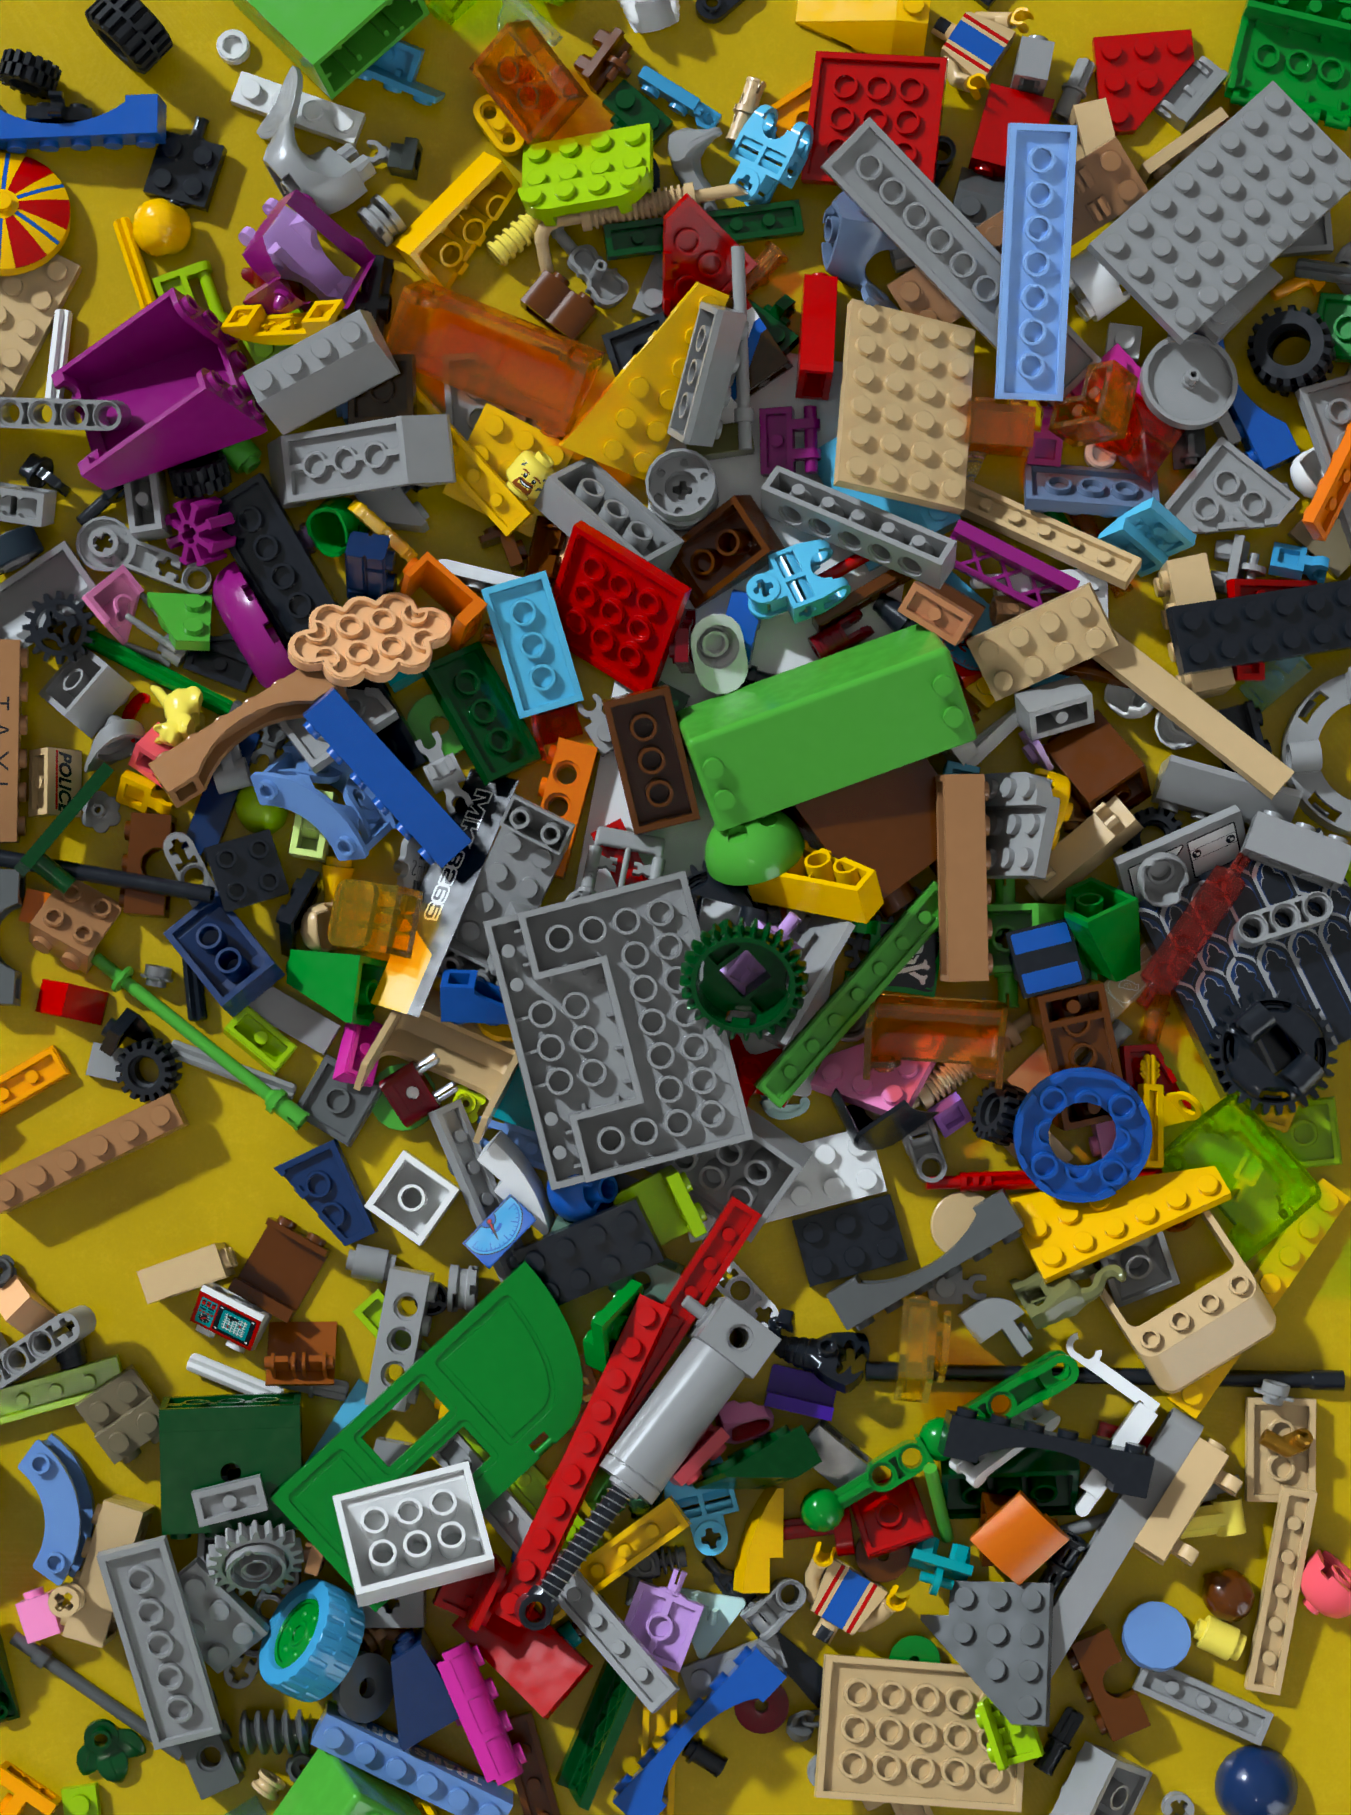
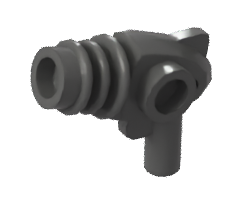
M674 1545L673 1552H671V1548L668 1546L667 1553L664 1552V1547L661 1546V1554L658 1553V1550H655L622 1574L629 1578L625 1605H631L640 1580L653 1584L652 1579L661 1577L662 1567L665 1575L668 1574V1566H670L672 1572L674 1565H677V1568L680 1570L683 1567H688L684 1546L677 1547V1545Z

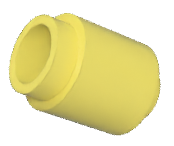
M1208 1615L1205 1620L1200 1618L1192 1633V1638L1196 1639L1195 1646L1226 1661L1229 1658L1237 1661L1243 1652L1247 1636L1240 1633L1239 1628L1211 1615Z

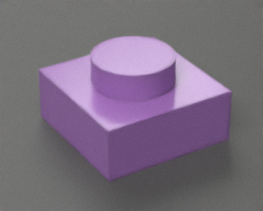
M956 1091L928 1109V1112L939 1111V1114L932 1119L945 1138L972 1120L968 1109Z

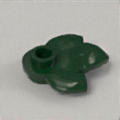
M98 1719L86 1727L84 1744L77 1752L76 1763L84 1776L98 1770L107 1781L122 1783L127 1775L128 1758L145 1754L146 1747L140 1736L132 1729L117 1728L113 1722L107 1719ZM104 1734L107 1736V1740L100 1742L95 1739V1736Z

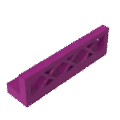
M961 519L958 520L950 536L951 539L968 545L973 559L963 562L956 560L954 569L1032 609L1043 604L1039 592L1053 589L1061 594H1065L1076 589L1080 583V580ZM976 550L985 555L977 557ZM989 558L999 561L1003 574L991 578L984 575L979 561ZM974 563L976 570L967 565ZM1005 565L1009 566L1014 570L1007 572ZM1022 573L1029 577L1033 589L1019 593L1013 589L1009 577ZM1005 579L1006 585L998 582V580ZM1036 581L1044 584L1045 586L1038 588ZM1034 594L1036 601L1027 596Z

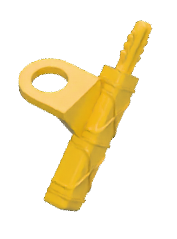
M355 499L347 507L354 516L372 531L369 536L372 534L388 536L390 539V550L396 551V554L407 563L412 558H417L418 553L396 532L391 530V527L386 525L367 505Z
M1145 1054L1144 1060H1141L1140 1075L1144 1079V1083L1138 1084L1137 1091L1148 1110L1153 1134L1150 1154L1144 1168H1162L1164 1166V1127L1186 1121L1199 1120L1204 1115L1202 1104L1188 1092H1170L1164 1096V1085L1156 1084V1080L1160 1076V1069H1158L1160 1064L1156 1061L1154 1054ZM1182 1100H1186L1190 1104H1192V1106L1195 1108V1111H1191L1190 1109H1188L1183 1104Z

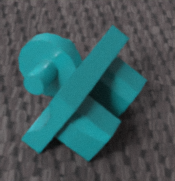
M933 1537L917 1543L916 1548L910 1553L908 1566L923 1570L920 1572L919 1581L930 1584L929 1594L936 1596L940 1587L952 1590L954 1580L967 1581L968 1577L972 1576L974 1566L970 1565V1547L953 1543L950 1548L949 1557L946 1558L936 1555L940 1539Z

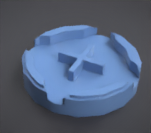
M1150 1601L1138 1605L1126 1617L1123 1625L1122 1644L1128 1657L1137 1666L1143 1669L1154 1670V1672H1164L1175 1668L1186 1657L1191 1646V1631L1186 1619L1176 1608L1164 1602Z

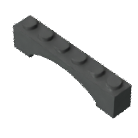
M1001 1189L974 1205L973 1209L976 1216L968 1230L951 1249L930 1264L909 1274L884 1280H861L857 1274L830 1290L826 1296L846 1330L854 1326L858 1331L875 1322L873 1315L884 1309L889 1314L904 1305L903 1297L914 1292L916 1297L934 1287L931 1281L943 1275L945 1279H948L962 1271L961 1263L971 1257L977 1262L991 1254L993 1251L990 1246L1000 1240L1006 1245L1020 1237L1022 1233L1019 1229L1024 1227L1025 1222L1005 1189Z

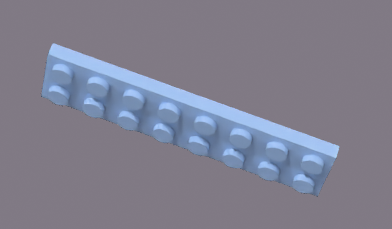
M1008 123L994 399L1063 401L1078 125Z

